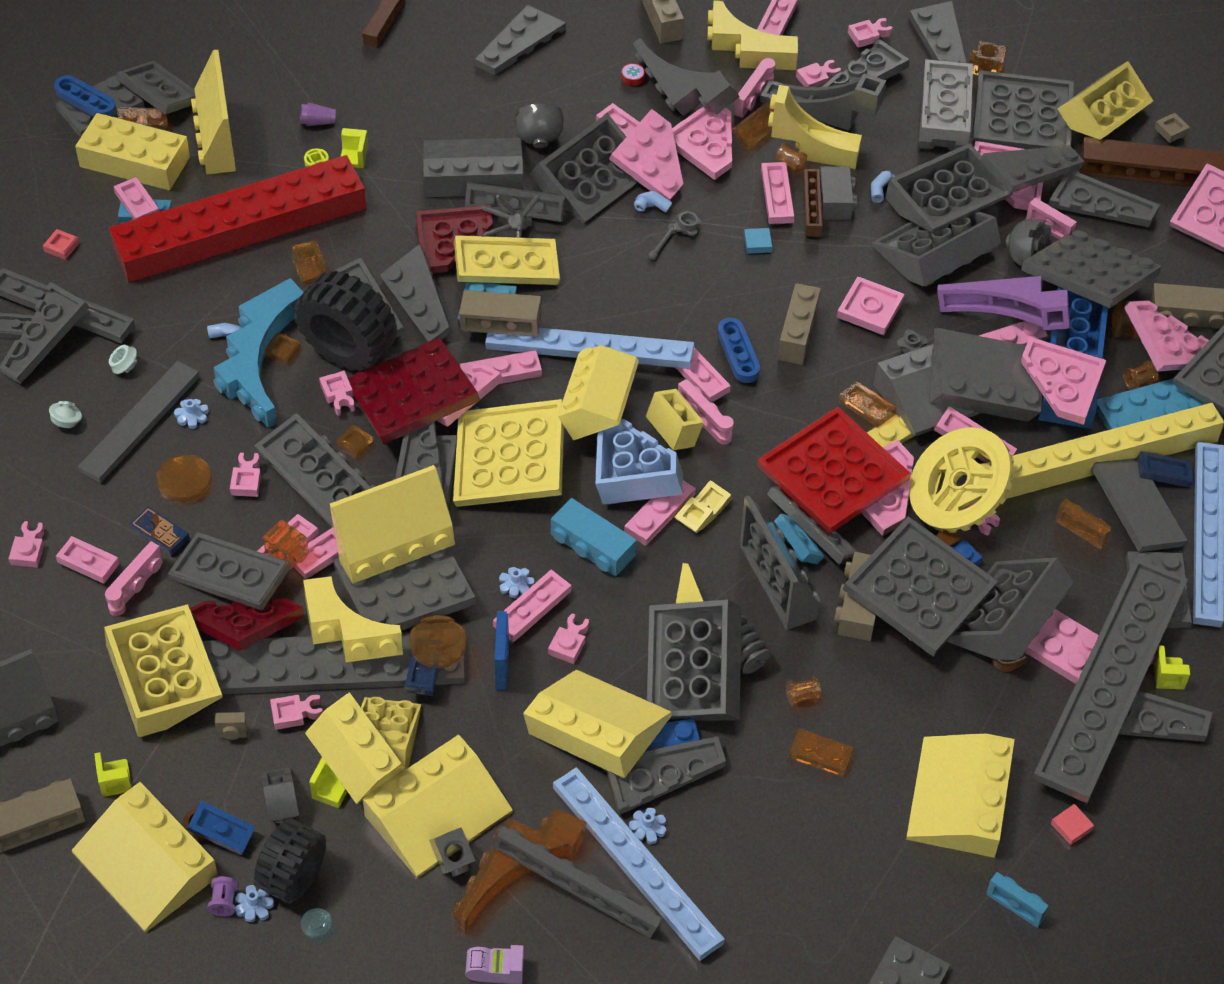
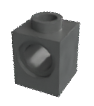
M462 827L429 840L443 874L451 872L454 877L470 870L468 864L474 862L475 859ZM450 845H455L460 850V858L456 862L450 861L447 857L446 852Z

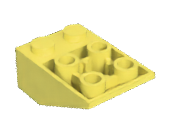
M365 697L361 709L406 770L410 764L421 704H415L407 700L391 701L384 700L381 697Z

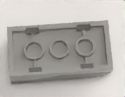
M925 59L918 148L934 149L939 146L947 147L953 151L968 144L971 130L973 64Z

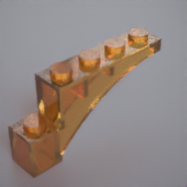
M555 808L549 818L546 816L543 818L539 830H535L508 818L504 825L508 829L519 831L528 841L545 846L551 854L561 860L565 858L574 860L586 837V821ZM499 827V828L497 829V831H496V833H495V835H494V838H493V843H494V841H495V838H496L497 834L499 833V831H500V829H501L502 827ZM493 847L490 852L485 851L480 860L478 874L476 876L472 875L467 883L465 890L467 893L462 901L458 900L453 908L452 917L454 918L455 930L466 935L475 919L498 894L521 877L532 872V870Z

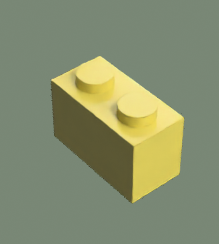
M677 389L655 392L646 414L647 419L672 450L695 447L704 422Z

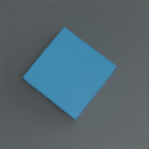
M769 228L744 229L747 254L772 253Z

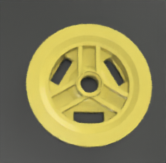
M975 427L957 429L938 438L921 455L911 475L909 497L916 514L927 525L934 527L938 531L947 530L949 533H956L957 529L967 531L970 530L973 524L979 526L984 523L983 519L989 515L992 517L996 513L995 509L999 504L1003 505L1006 500L1004 497L1005 492L1011 490L1010 478L1014 477L1015 470L1012 468L1014 461L1009 453V448L994 433ZM976 457H985L992 462V466L987 470L974 459ZM967 475V481L963 485L957 486V480L961 476Z

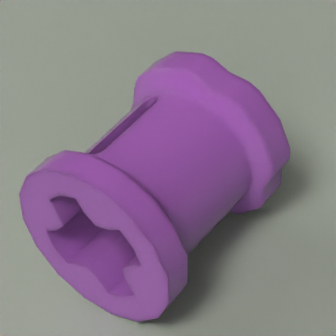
M222 876L212 879L211 888L213 889L212 900L207 906L208 912L224 917L234 914V892L238 890L239 886L237 881L233 878Z

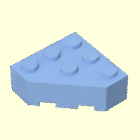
M621 419L620 425L598 432L595 484L603 505L683 494V472L676 452L670 448L662 447L656 439L644 431L639 432L625 419Z

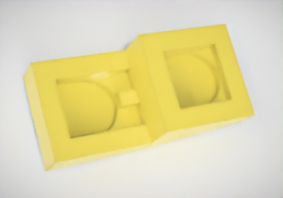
M710 480L696 498L691 497L675 516V519L697 534L714 520L733 498L730 493Z

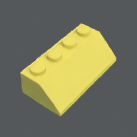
M1127 61L1067 101L1058 110L1070 129L1100 140L1152 103L1153 99L1129 61Z
M603 345L586 348L578 354L558 413V418L573 440L620 425L639 363L637 357Z

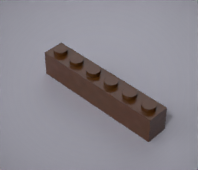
M1084 137L1080 157L1085 161L1080 169V173L1093 177L1192 187L1206 164L1224 171V152Z

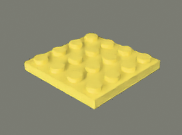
M563 400L468 410L458 418L453 497L455 506L460 507L562 495L564 425L558 418V413Z

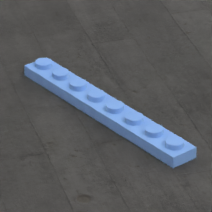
M540 328L538 337L488 333L485 341L486 349L520 353L536 350L537 354L573 358H577L578 354L586 348L603 345L637 357L639 360L638 364L691 369L694 354V342Z
M1197 442L1195 448L1193 624L1222 627L1224 622V445Z
M577 767L553 782V789L699 961L724 944L723 936Z

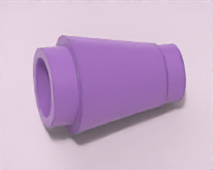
M309 102L301 104L300 124H306V126L335 124L336 110Z

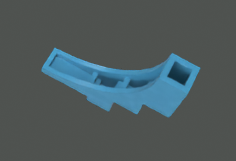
M291 278L238 306L240 313L238 322L241 329L226 336L228 345L226 353L229 359L214 367L215 379H213L216 389L220 393L224 392L230 400L238 396L242 404H247L251 408L255 419L262 421L268 428L277 424L275 406L266 395L260 381L261 368L268 347L277 334L294 319L295 303L304 293Z

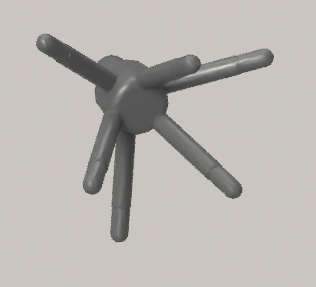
M499 194L496 195L497 200L511 215L482 206L483 211L508 220V224L485 232L483 234L484 237L512 228L516 230V238H521L522 230L532 225V219L527 215L540 196L535 195L523 213L516 212Z

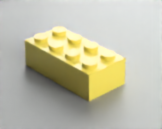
M96 113L75 146L79 165L82 168L127 180L137 177L142 184L169 191L190 158L187 136Z

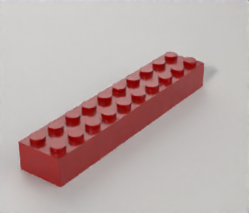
M344 155L109 227L113 249L129 283L366 209L365 188L348 156Z

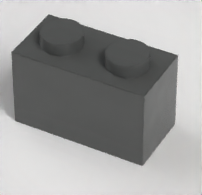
M820 166L822 220H851L852 210L857 209V195L852 194L855 191V177H851L850 167Z

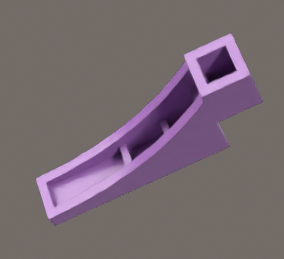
M1041 276L938 285L940 312L975 311L995 313L1026 320L1043 327V330L1070 328L1068 291L1043 292Z

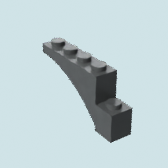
M641 38L633 43L638 51L635 53V56L642 65L646 64L648 66L645 69L646 73L652 80H657L655 86L663 96L667 95L668 98L665 102L673 112L678 110L682 116H685L702 103L706 110L711 108L718 114L740 97L720 70L716 73H706L679 68L658 57Z
M864 73L857 80L828 87H801L769 80L760 95V102L770 105L772 94L777 95L779 85L789 86L796 102L817 121L849 131L858 112L872 117L876 116L883 103L886 80Z

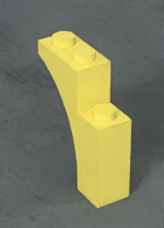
M713 1V10H708V24H712V26H708L707 40L712 41V50L735 51V58H740L739 68L756 69L763 59L770 58L775 61L776 70H796L798 56L797 36L774 35L753 29L735 18L726 8L723 1Z
M779 85L777 95L772 94L770 109H774V112H770L768 126L772 127L771 137L796 141L795 149H799L798 159L856 169L862 135L840 131L817 121L799 106L789 86Z
M331 576L303 580L313 645L342 641L346 663L403 655L400 625L379 623L353 612L338 597Z

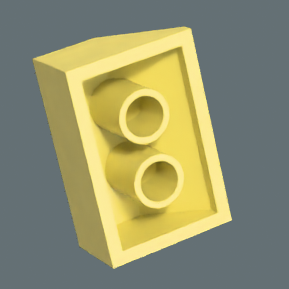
M350 692L328 707L305 733L356 804H359L363 801L362 798L405 770V767Z

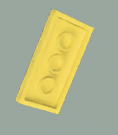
M455 236L454 246L458 282L559 284L560 275L555 239Z

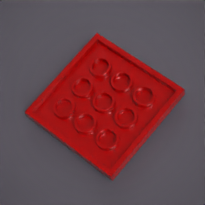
M836 407L766 453L757 461V466L828 534H831L910 480L911 475L902 464L839 407Z

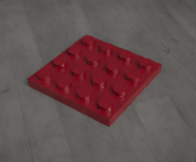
M440 337L348 378L354 399L383 444L481 401L477 390Z

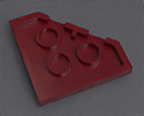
M482 206L416 211L419 244L424 248L425 257L432 273L448 272L456 265L455 236L484 237L483 234L493 229L492 215L489 212L483 211Z
M273 598L272 603H267L263 610L236 601H232V605H216V601H203L190 608L198 630L239 651L247 649L250 645L269 637L274 632L304 617L303 607L286 598Z

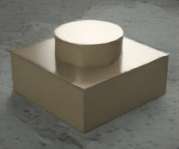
M1176 113L1156 121L1154 127L1169 143L1187 135L1190 127Z
M245 712L216 713L215 725L218 738L234 740L248 736Z

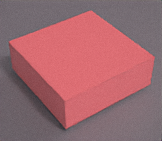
M56 229L43 245L44 252L66 260L78 246L79 239L74 235Z
M1075 804L1057 815L1051 822V825L1070 845L1087 835L1094 828V824Z

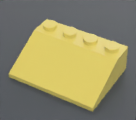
M213 50L194 88L196 98L191 99L193 114L198 113V116H193L195 131L200 130V133H196L198 148H203V150L198 151L200 165H205L206 175L236 171L219 51Z
M434 465L330 503L339 560L352 584L455 545L453 525Z
M188 604L104 627L106 647L138 738L167 730L222 698L221 690Z
M579 670L573 671L541 691L523 713L530 735L623 778L627 776L672 716V712Z
M986 733L924 737L906 840L995 858L1000 841L1015 739Z
M459 734L362 798L365 817L416 878H419L439 864L429 840L462 827L468 843H470L513 813V809L478 756ZM450 845L446 852L447 857L459 850L458 847Z
M141 782L117 798L72 849V853L145 933L210 884L213 878L218 877L215 860Z

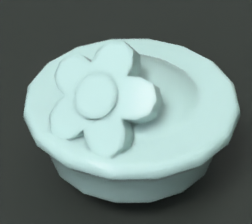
M121 345L113 351L109 358V365L113 373H128L137 364L136 349L127 345Z
M59 401L49 408L51 421L59 427L72 428L82 418L81 411L75 407V403L69 401Z

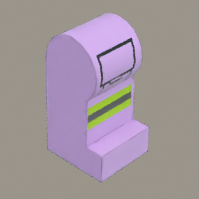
M511 945V949H489L486 947L468 949L466 977L478 982L522 984L523 945Z

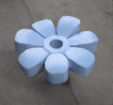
M198 399L183 400L180 402L181 408H176L174 411L177 423L181 426L188 423L190 429L197 428V421L201 424L207 421L206 414L209 412L208 406L201 405V401Z
M511 567L508 569V574L501 573L499 581L502 583L500 585V592L502 594L509 593L511 598H518L519 592L522 595L529 587L534 585V578L529 577V570L526 568L520 570L516 567Z
M647 808L644 814L641 811H636L633 814L634 821L629 822V829L635 833V836L640 841H643L646 837L649 845L657 842V836L663 837L666 834V827H664L666 819L664 815L655 816L656 811L654 808Z
M254 885L246 887V895L238 893L235 898L238 904L235 907V912L238 917L245 915L247 922H254L256 916L261 921H264L269 917L267 909H271L274 906L273 898L269 897V893L261 889L257 892Z

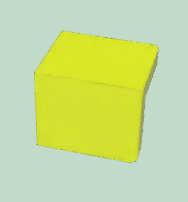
M343 128L341 133V156L347 155L354 168H364L368 151L367 130Z
M1158 645L1155 653L1157 658L1153 664L1156 688L1184 690L1190 676L1189 665H1183L1181 658L1165 657L1164 646Z
M94 753L102 797L122 794L132 788L128 761L126 759L103 763L101 753Z
M322 757L309 781L311 796L314 800L339 808L347 794V790Z

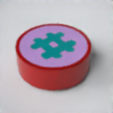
M636 63L626 64L621 70V79L630 86L640 85L645 79V69Z

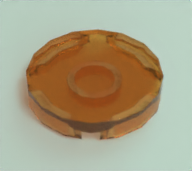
M177 455L169 458L161 465L157 471L156 480L160 493L166 499L171 501L180 500L181 503H188L198 500L207 493L212 476L208 464L200 457Z
M441 615L422 619L420 624L413 627L409 638V646L413 657L419 663L431 668H444L458 662L465 653L467 644L464 628L455 623L454 619Z

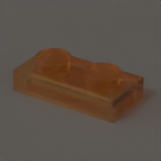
M769 103L763 104L732 128L743 150L749 149L772 131V127L768 126L770 112L774 111L770 109Z
M117 107L116 118L167 131V116L157 108Z
M857 381L839 394L838 402L877 428L896 413L895 406Z
M1067 499L1060 504L1055 520L1100 550L1106 545L1112 528L1102 519L1096 518L1083 510L1081 506Z
M798 729L788 758L844 777L854 747Z

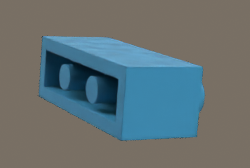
M573 498L551 518V535L556 541L565 543L574 549L579 556L588 558L599 569L605 572L608 571L615 577L636 556L637 540Z

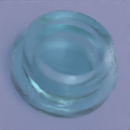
M311 909L301 919L302 931L313 939L323 938L332 927L331 916L323 909Z

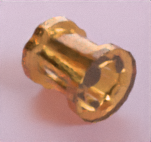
M788 143L782 144L775 156V162H786V165L792 168L794 173L802 170L807 161V154L793 150Z
M1147 360L1141 366L1134 369L1126 368L1123 372V377L1127 387L1133 390L1139 388L1142 384L1157 382L1158 371L1154 364Z
M810 676L809 680L795 683L792 680L786 682L787 697L791 706H796L801 701L821 700L820 684L816 676Z

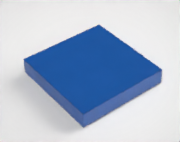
M497 611L495 685L496 690L506 691L509 658V617L507 611Z

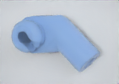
M882 171L871 182V199L873 202L880 203L884 200L883 188L885 185L888 187L889 179L895 177L890 171Z
M650 191L638 195L634 202V207L638 211H645L646 208L656 206L666 213L672 202L656 191Z
M230 323L207 326L209 339L228 336L241 329V327Z

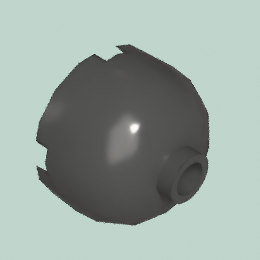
M531 104L521 107L519 114L515 113V125L522 140L536 148L547 147L548 144L559 138L563 130V111L555 105H552V109L545 108V104Z
M1027 219L1021 221L1012 229L1011 234H1008L1006 247L1009 249L1013 261L1021 267L1024 260L1051 245V227L1045 224L1046 220Z

